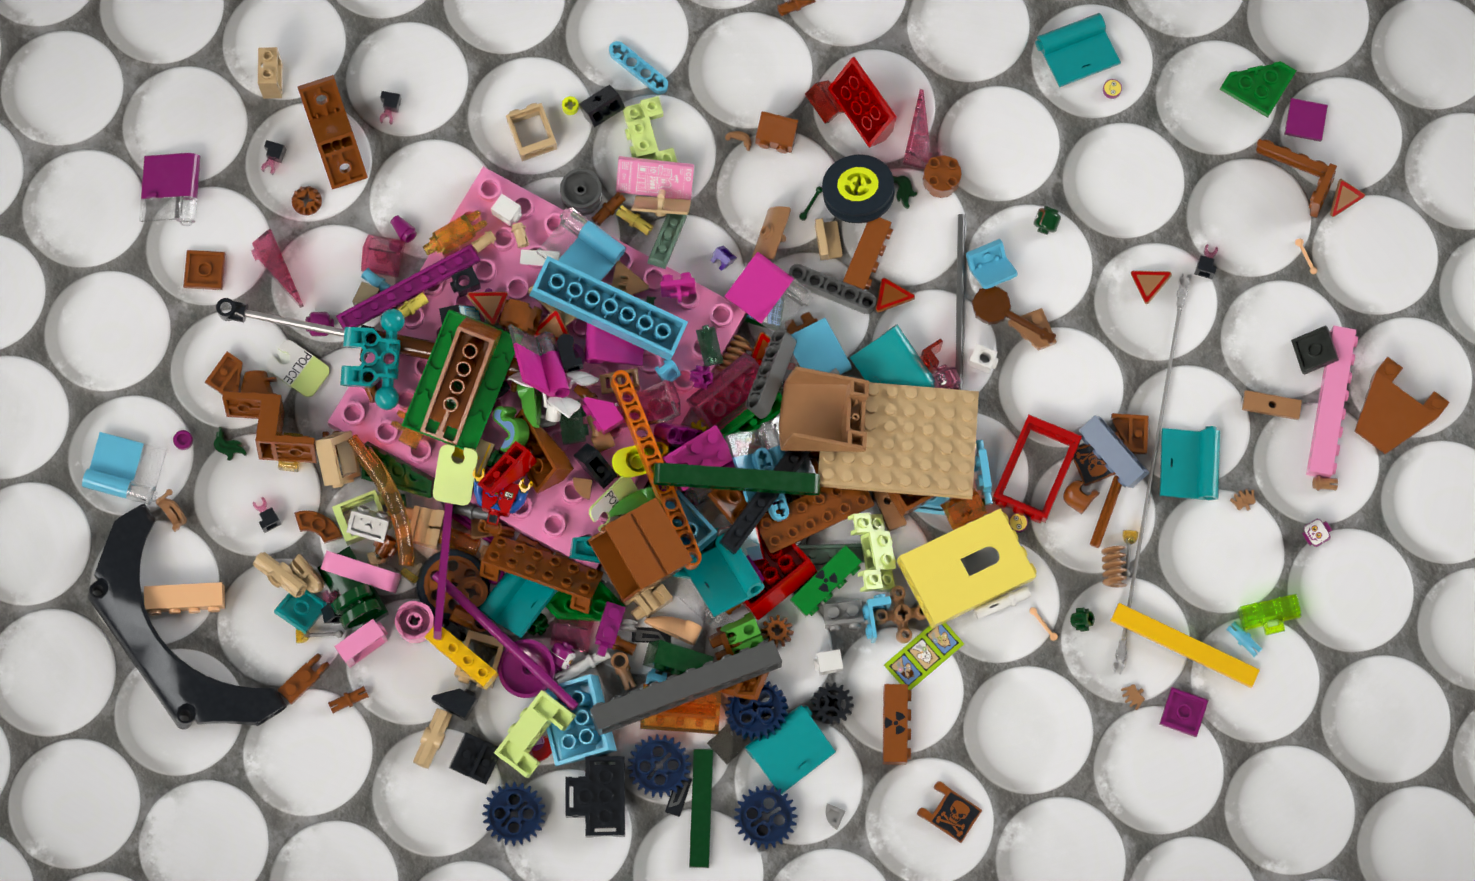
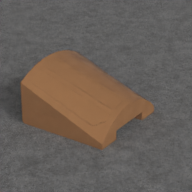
M795 367L785 380L779 419L781 450L865 452L867 444L865 410L866 400L869 397V381Z

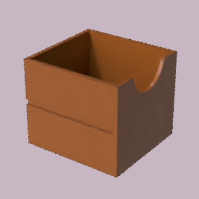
M657 498L608 523L601 528V532L588 539L590 546L624 603L676 574L693 561Z

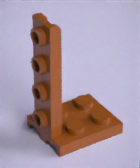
M1259 139L1256 148L1257 153L1320 177L1317 189L1313 192L1308 207L1311 209L1310 216L1317 218L1334 181L1337 165L1330 163L1327 166L1323 161H1314L1305 154H1297L1287 147L1274 145L1270 140Z

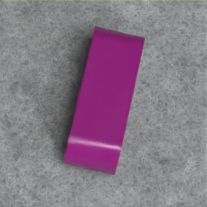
M659 422L654 428V436L657 439L683 445L703 433L702 430L688 425Z

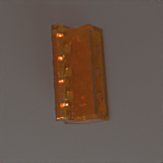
M643 684V689L647 688L649 684ZM721 690L640 720V729L718 734Z

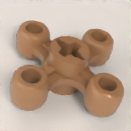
M894 586L889 592V596L894 602L893 609L890 611L884 609L876 610L873 613L874 620L877 625H882L887 621H892L898 627L896 639L898 642L905 644L912 638V632L908 628V621L912 618L925 620L926 617L924 613L923 615L920 614L919 610H922L920 605L915 608H909L905 605V589L902 586ZM899 611H900V614H904V617H903V618H902L901 615H898V614H897Z

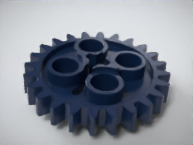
M768 681L763 686L758 700L735 696L734 698L728 697V701L731 704H725L728 710L725 712V715L728 717L726 719L727 723L731 724V730H735L737 736L742 733L744 740L749 735L751 741L754 740L755 736L761 741L763 735L769 739L768 733L770 732L776 735L774 729L781 730L780 723H786L784 717L788 716L786 709L789 707L785 703L787 699L783 696V691L778 690L776 684L772 686L771 682ZM764 698H770L767 702H761ZM750 700V703L743 705L744 701ZM765 716H771L770 719L763 720ZM747 718H752L750 722L744 723Z
M656 734L655 740L648 736L649 742L647 743L641 739L642 746L636 744L637 752H630L634 758L628 759V762L633 764L627 767L628 770L633 771L629 774V778L635 777L632 784L636 785L639 783L637 790L640 791L644 788L645 796L652 792V798L655 797L656 793H659L660 799H662L663 793L670 797L671 790L677 794L676 787L683 788L684 786L681 781H688V778L684 775L691 773L690 770L686 769V767L691 766V763L685 762L690 756L683 755L686 748L679 749L681 742L679 741L674 744V737L667 741L666 735L663 736V739H660L659 735ZM656 748H661V749H663V751H664L663 756H661V757H656V756H654V755H653L654 749H656ZM671 753L672 755L663 763V770L658 769L653 777L648 780L647 777L656 769L655 763L660 764L666 755ZM670 761H676L679 767L676 770H670L667 765ZM642 763H649L651 769L648 772L641 771L640 765ZM659 775L664 776L666 779L662 785H658L654 781Z
M513 782L512 787L505 783V789L498 786L499 792L491 791L494 797L486 798L490 803L489 805H483L488 810L482 813L483 816L488 817L483 823L490 824L486 830H493L492 838L498 835V843L505 839L504 843L506 846L509 841H512L513 847H515L516 841H519L523 846L524 839L530 843V836L532 835L537 838L535 831H542L539 824H545V821L541 817L547 814L541 810L546 806L545 804H539L543 799L542 797L536 798L537 790L531 793V786L524 789V783H521L520 787H517L516 782ZM511 796H518L520 802L517 805H511L509 803ZM525 801H527V805L518 811V817H512L508 821V823L504 827H502L501 824L511 817L510 811H517L521 807V805ZM499 809H503L506 812L505 817L502 819L495 817V813ZM527 809H531L534 812L533 817L530 819L523 817V812ZM512 823H517L520 828L518 832L511 833L509 826Z
M764 785L763 790L760 791L759 787L756 786L755 793L749 789L750 796L743 794L742 797L745 801L737 802L741 808H735L734 810L739 813L738 816H734L735 820H739L735 827H741L738 834H745L744 841L751 839L750 846L756 842L758 849L761 844H764L765 849H768V844H772L773 848H776L775 842L778 841L783 845L782 838L784 837L789 840L787 833H794L790 827L797 826V823L792 821V819L798 817V815L792 814L797 808L790 807L793 799L786 800L788 793L783 796L780 795L781 788L774 792L773 785L770 790H767L766 785ZM767 798L773 799L775 803L771 809H767L763 805L764 800ZM751 808L758 812V816L755 819H749L746 815L747 811ZM781 808L780 811L769 817V822L763 820L754 827L750 826L753 822L762 818L763 812L769 814L774 809ZM777 815H781L785 819V823L781 826L776 825L773 821ZM761 825L768 828V833L765 836H760L757 833V828Z

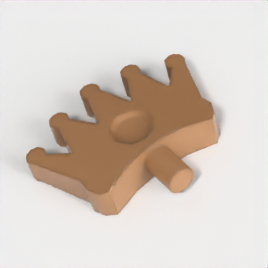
M1247 489L1245 490V495L1240 490V497L1234 494L1235 500L1233 498L1230 499L1237 507V510L1246 507L1247 511L1251 510L1249 505L1256 503L1254 490H1251V495Z
M1134 684L1122 688L1121 691H1127L1122 697L1129 696L1125 703L1132 701L1129 706L1132 707L1137 704L1135 710H1138L1141 703L1145 700L1140 695L1144 690L1141 688L1137 691Z

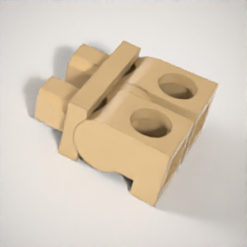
M415 505L414 508L403 507L401 519L410 520V526L399 525L397 536L407 539L408 543L437 550L444 521V510H433Z
M658 583L625 603L621 597L620 601L626 607L634 601L637 607L631 611V615L638 621L644 617L649 618L652 614L673 601V596L663 584L660 585Z

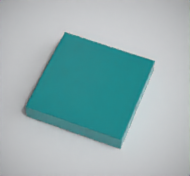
M306 589L300 598H295L288 593L276 607L274 613L306 635L322 616L321 609L328 603Z

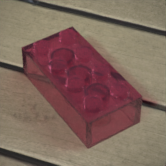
M746 353L741 355L715 376L712 380L713 383L707 385V389L700 388L686 400L702 425L707 427V430L714 425L721 430L747 409L745 404L760 367L750 355Z

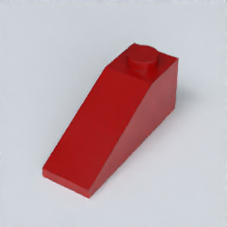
M515 441L477 485L490 495H493L525 476L537 460L527 448Z

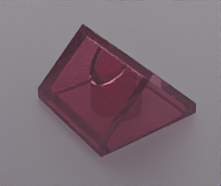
M368 235L362 249L361 271L364 272L367 268H370L375 274L399 277L405 242L398 239Z
M555 617L550 645L553 646L556 642L563 643V641H566L574 646L572 650L588 653L595 621L566 620Z

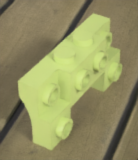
M659 96L644 99L639 104L625 107L623 109L627 125L625 134L627 140H631L632 146L629 147L632 158L677 162L673 148L658 151L650 120L663 117Z
M856 513L848 516V520H853L855 530L850 531L851 535H862L860 538L866 570L858 573V577H863L864 587L860 588V592H890L895 586L892 570L896 569V559L893 553V541L890 531H885L883 515Z
M543 690L540 691L528 708L523 709L519 716L521 718L517 723L510 726L508 729L509 734L494 752V754L526 778H529L541 763L529 752L550 724L553 723L559 729L565 731L576 717L573 712Z

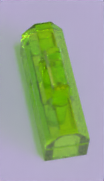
M1297 594L1240 606L1237 610L1244 631L1263 627L1265 635L1284 632L1283 622L1301 618V608ZM1277 621L1278 625L1268 627V623Z

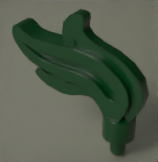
M893 176L894 184H897L899 187L896 194L897 201L900 202L901 198L902 205L909 209V196L915 197L917 192L913 191L908 177Z
M219 427V431L216 432V439L214 440V448L218 452L227 455L228 461L233 459V453L247 456L244 448L237 446L238 444L242 445V443L237 440L226 441L224 439V432H222L223 428Z

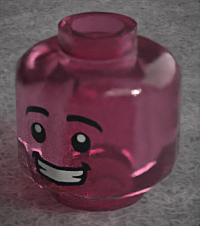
M945 364L936 369L937 372L933 377L937 388L959 389L961 378L955 367Z

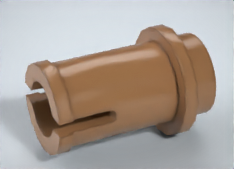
M1318 475L1313 478L1312 487L1317 491L1320 489L1336 491L1338 485H1330V483L1338 484V479L1321 478Z

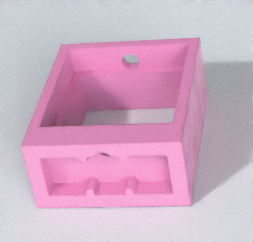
M372 619L334 647L348 667L351 668L388 641L386 638L388 633L380 621L376 623Z

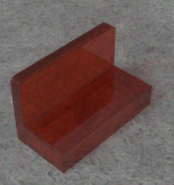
M829 80L815 83L805 93L825 124L831 122L838 114L844 113L828 90L831 84Z
M942 339L937 340L922 350L920 358L931 374L937 371L939 360L935 354L941 351Z

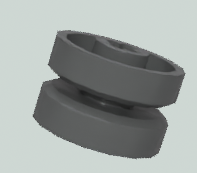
M575 169L563 177L560 183V194L563 206L568 212L577 216H585L598 209L602 201V187L599 178L594 172L587 169Z

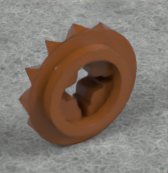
M301 186L300 189L294 192L292 197L294 210L305 216L316 213L322 204L321 194L317 189L310 186ZM308 194L309 199L312 201H309L305 207L304 201L301 199H305Z
M466 577L458 584L457 589L469 599V593L464 589H471L475 584V592L480 594V596L473 595L470 601L478 607L487 598V586L478 577Z

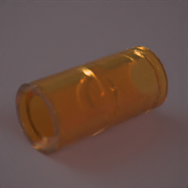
M451 528L450 548L476 556L481 538L472 539L470 534ZM442 529L441 534H440V536H439V540H438V543H439V544L442 543V532H443V529Z

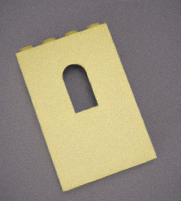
M1001 508L902 554L896 560L932 629L1009 591L1015 590L1036 578V569L1032 563H1029L1025 548L1020 546L1018 535L1014 529H1011L1009 518L1005 512H1002ZM986 547H993L998 551L999 560L996 564L971 576L968 575L961 561L962 558Z

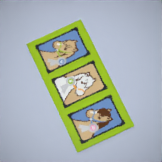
M946 623L933 629L931 626H928L886 662L884 666L900 684H908V690H912L961 648L964 643Z

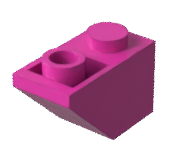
M589 397L583 398L584 405L582 408L587 416H592L594 419L592 423L598 432L601 431L605 435L623 423L624 419L614 403Z

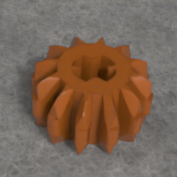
M777 615L774 621L773 617L770 616L769 622H763L766 628H761L760 630L761 633H765L762 636L763 640L769 639L768 642L773 640L776 648L779 642L782 647H785L784 640L790 642L791 638L788 635H793L794 631L788 630L792 627V623L785 625L787 622L786 617L780 621V615ZM775 628H779V631L782 632V634L779 633V635L776 636L775 632H773L772 630L775 631Z

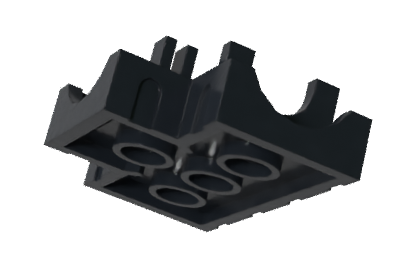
M625 756L585 757V776H579L578 778L565 777L566 818H585L586 838L600 836L625 837ZM611 761L615 762V765H595V762ZM570 787H573V807H570ZM616 828V831L595 832V829Z

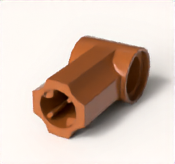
M455 605L450 615V621L474 632L482 633L486 630L484 627L482 629L477 628L475 625L476 619L462 606Z

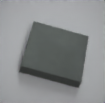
M1326 325L1291 340L1300 369L1304 375L1339 361Z

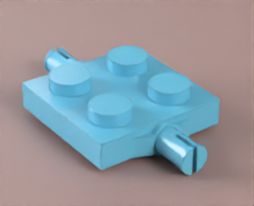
M977 440V455L975 456L974 472H977L975 486L976 490H980V496L984 495L985 505L993 504L991 495L992 483L987 451L984 449L983 440Z

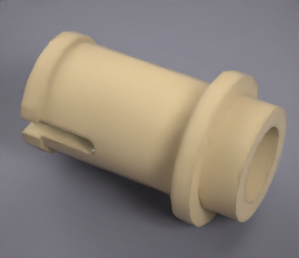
M522 222L512 225L511 232L515 235L518 248L530 245L525 232L526 226Z
M489 230L488 232L485 231L484 235L471 244L479 253L491 243L494 244V241L497 239Z

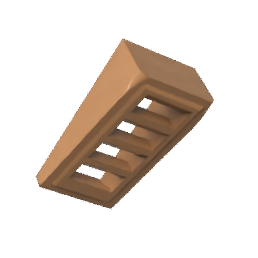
M638 368L624 370L629 376L633 377L635 390H640ZM615 372L599 375L602 394L614 393L611 380ZM621 377L617 378L618 384H622ZM606 379L610 380V388L606 387Z

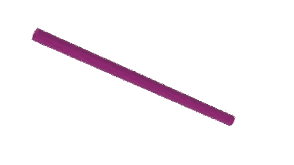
M439 571L432 576L437 583ZM447 579L446 592L573 711L579 704Z

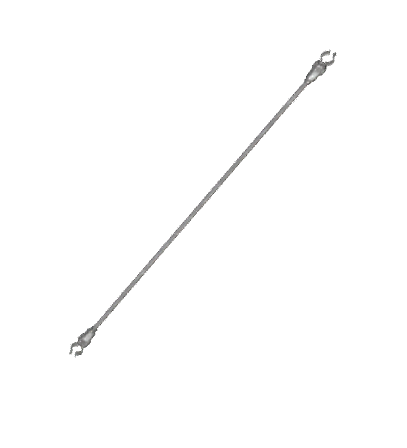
M1179 280L1178 284L1180 287L1176 294L1177 316L1127 603L1129 608H1131L1180 315L1188 295L1186 287L1189 284L1182 288ZM1124 627L1115 652L1117 661L1118 659L1125 660L1127 655V629Z

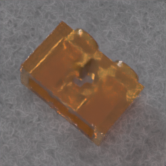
M973 488L972 499L952 498L940 504L953 530L973 520L975 521L988 513L975 488Z

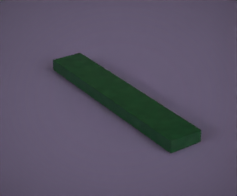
M694 749L689 868H709L713 750Z

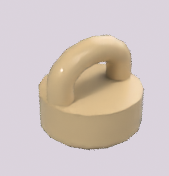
M375 552L367 554L370 565L378 567L379 564L386 562V558L376 557Z

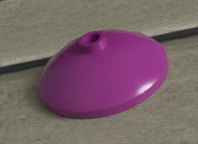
M522 639L514 642L554 679L555 661L552 653L545 645L531 639ZM507 649L503 651L498 665V675L501 684L509 693L521 698L536 697L541 690L546 691L548 689L533 673H529L528 669Z

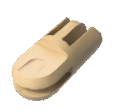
M298 554L288 565L292 569L293 574L307 584V590L310 593L322 591L324 588L323 578L301 554Z

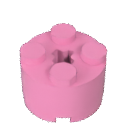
M409 601L398 609L395 616V626L400 636L407 642L421 643L426 641L425 635L434 626L435 618L428 605L418 601ZM416 618L418 625L412 624V620Z

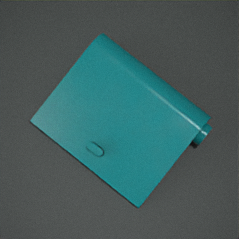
M1100 13L1037 36V41H1035L1037 50L1042 52L1059 88L1121 64L1106 34L1105 21Z
M898 324L850 357L863 378L871 383L881 382L883 384L935 387V378Z
M1206 426L1200 432L1162 428L1160 496L1198 500L1218 499L1220 431L1217 430V427Z
M726 532L718 535L715 541V548L701 555V562L697 568L689 570L684 567V570L713 617L756 596L764 589L763 582L741 547L736 554H732L719 543ZM694 558L690 563H696L697 559Z
M506 572L478 609L489 619L522 638L558 590Z
M800 704L788 713V716L784 717L786 723H780L782 729H774L776 735L770 732L768 733L769 739L763 735L761 741L756 738L745 746L750 757L760 766L776 790L782 789L781 794L836 753L835 749L811 718L813 714L806 705L803 707Z

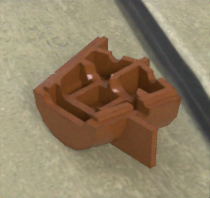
M261 370L245 372L241 392L273 393L270 382H278L277 378L268 377L267 372Z

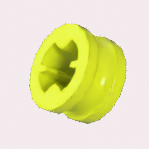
M571 96L566 97L562 101L563 112L567 115L576 114L579 109L578 100ZM568 102H572V104H575L576 106H573L570 110L568 109L567 105Z

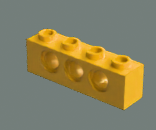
M434 626L425 635V639L485 690L499 676L493 668L444 627L442 628L441 640L434 639Z

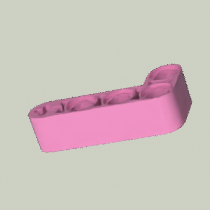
M327 550L321 566L322 570L396 593L402 576L401 574Z

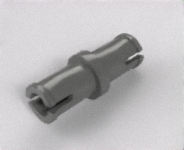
M455 504L453 506L454 514L468 516L469 519L473 520L477 518L487 521L489 513L482 511V508L476 504Z

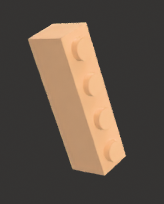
M222 582L144 586L145 609L149 615H161V612L181 614V611L200 613V610L220 612V609H225V586Z

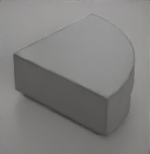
M827 803L825 811L827 821L837 830L845 811Z

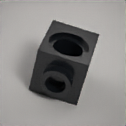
M473 267L451 275V288L454 293L458 292L459 297L481 289ZM464 279L469 281V284L466 286L459 284Z

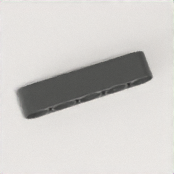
M794 264L789 269V275L794 278L791 284L863 314H870L875 309L876 298L867 291L801 264ZM794 272H800L802 276L800 278H795L792 274ZM817 279L820 283L818 285H812L810 283V280ZM829 286H835L837 288V291L830 292L827 288ZM852 293L855 297L849 300L845 297V294ZM864 300L871 301L872 305L866 307L862 304V302Z
M779 328L773 333L745 404L746 408L760 419L765 418L771 411L797 343L796 339L783 328Z

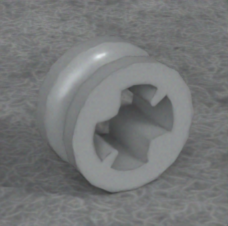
M622 619V626H620L619 630L626 632L637 631L635 625H637L638 621Z

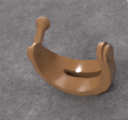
M167 489L164 495L156 499V504L168 516L173 525L172 529L176 532L187 522V518L175 501L166 498L173 493L171 489Z

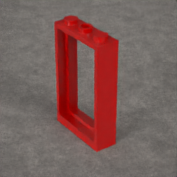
M1028 414L993 495L992 501L995 502V505L1001 508L1008 507L1013 509L1014 513H1019L1021 516L1024 514L1030 516V519L1034 522L1046 523L1082 436ZM1030 431L1070 446L1043 510L1003 495Z

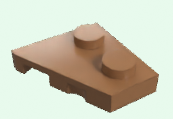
M1042 308L1021 316L1041 328H1047L1049 333H1053ZM1013 320L1008 321V325L1016 329L1025 340L1030 341L1032 346L1038 351L1057 343L1055 339L1052 344H1049L1047 339H1041L1040 335Z

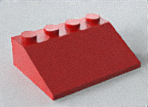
M852 57L830 84L828 90L870 148L884 142L894 130L897 116L856 58Z
M761 540L765 559L753 562L765 579L762 581L764 589L756 596L743 602V605L757 620H760L817 573L812 561L795 543L770 554L764 540Z

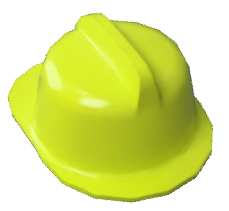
M635 445L617 450L613 455L612 467L618 475L632 478L646 474ZM651 448L644 449L646 455L654 454Z

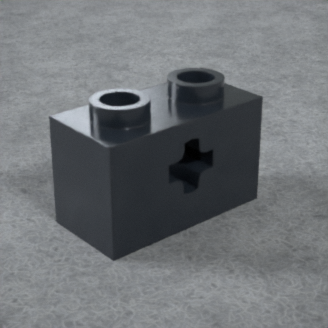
M610 84L578 104L585 119L594 128L625 109L619 93Z

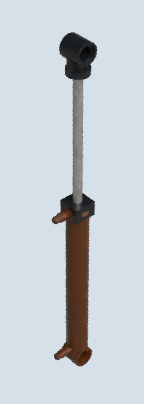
M229 298L220 299L216 304L217 313L224 321L244 323L246 318L344 337V329L248 310V304L235 302ZM227 306H230V307H231V311H230V312H228V313H223V312H222V310H223L224 307H227ZM361 325L362 328H374V329H375V327H370V326ZM375 330L383 339H385L386 332ZM370 334L367 337V342L369 344L374 343L377 339L376 335ZM397 334V340L401 341L400 354L429 359L435 344L434 341ZM513 358L507 376L520 372L517 358ZM512 381L511 392L516 393L517 383Z

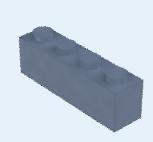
M1094 415L1078 430L1082 435L1081 439L1087 445L1090 444L1094 448L1093 453L1107 463L1105 466L1111 473H1116L1119 477L1117 480L1123 487L1134 488L1149 474V471L1100 416Z

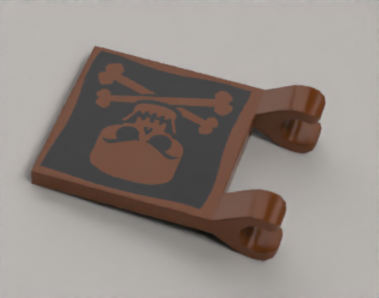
M1090 444L1078 448L1073 458L1084 486L1091 485L1116 474L1115 472L1111 473L1106 468L1105 464L1107 463L1093 453L1094 448Z
M938 781L934 785V789L945 796L933 814L925 808H920L917 815L959 843H962L982 810L951 790L944 783Z

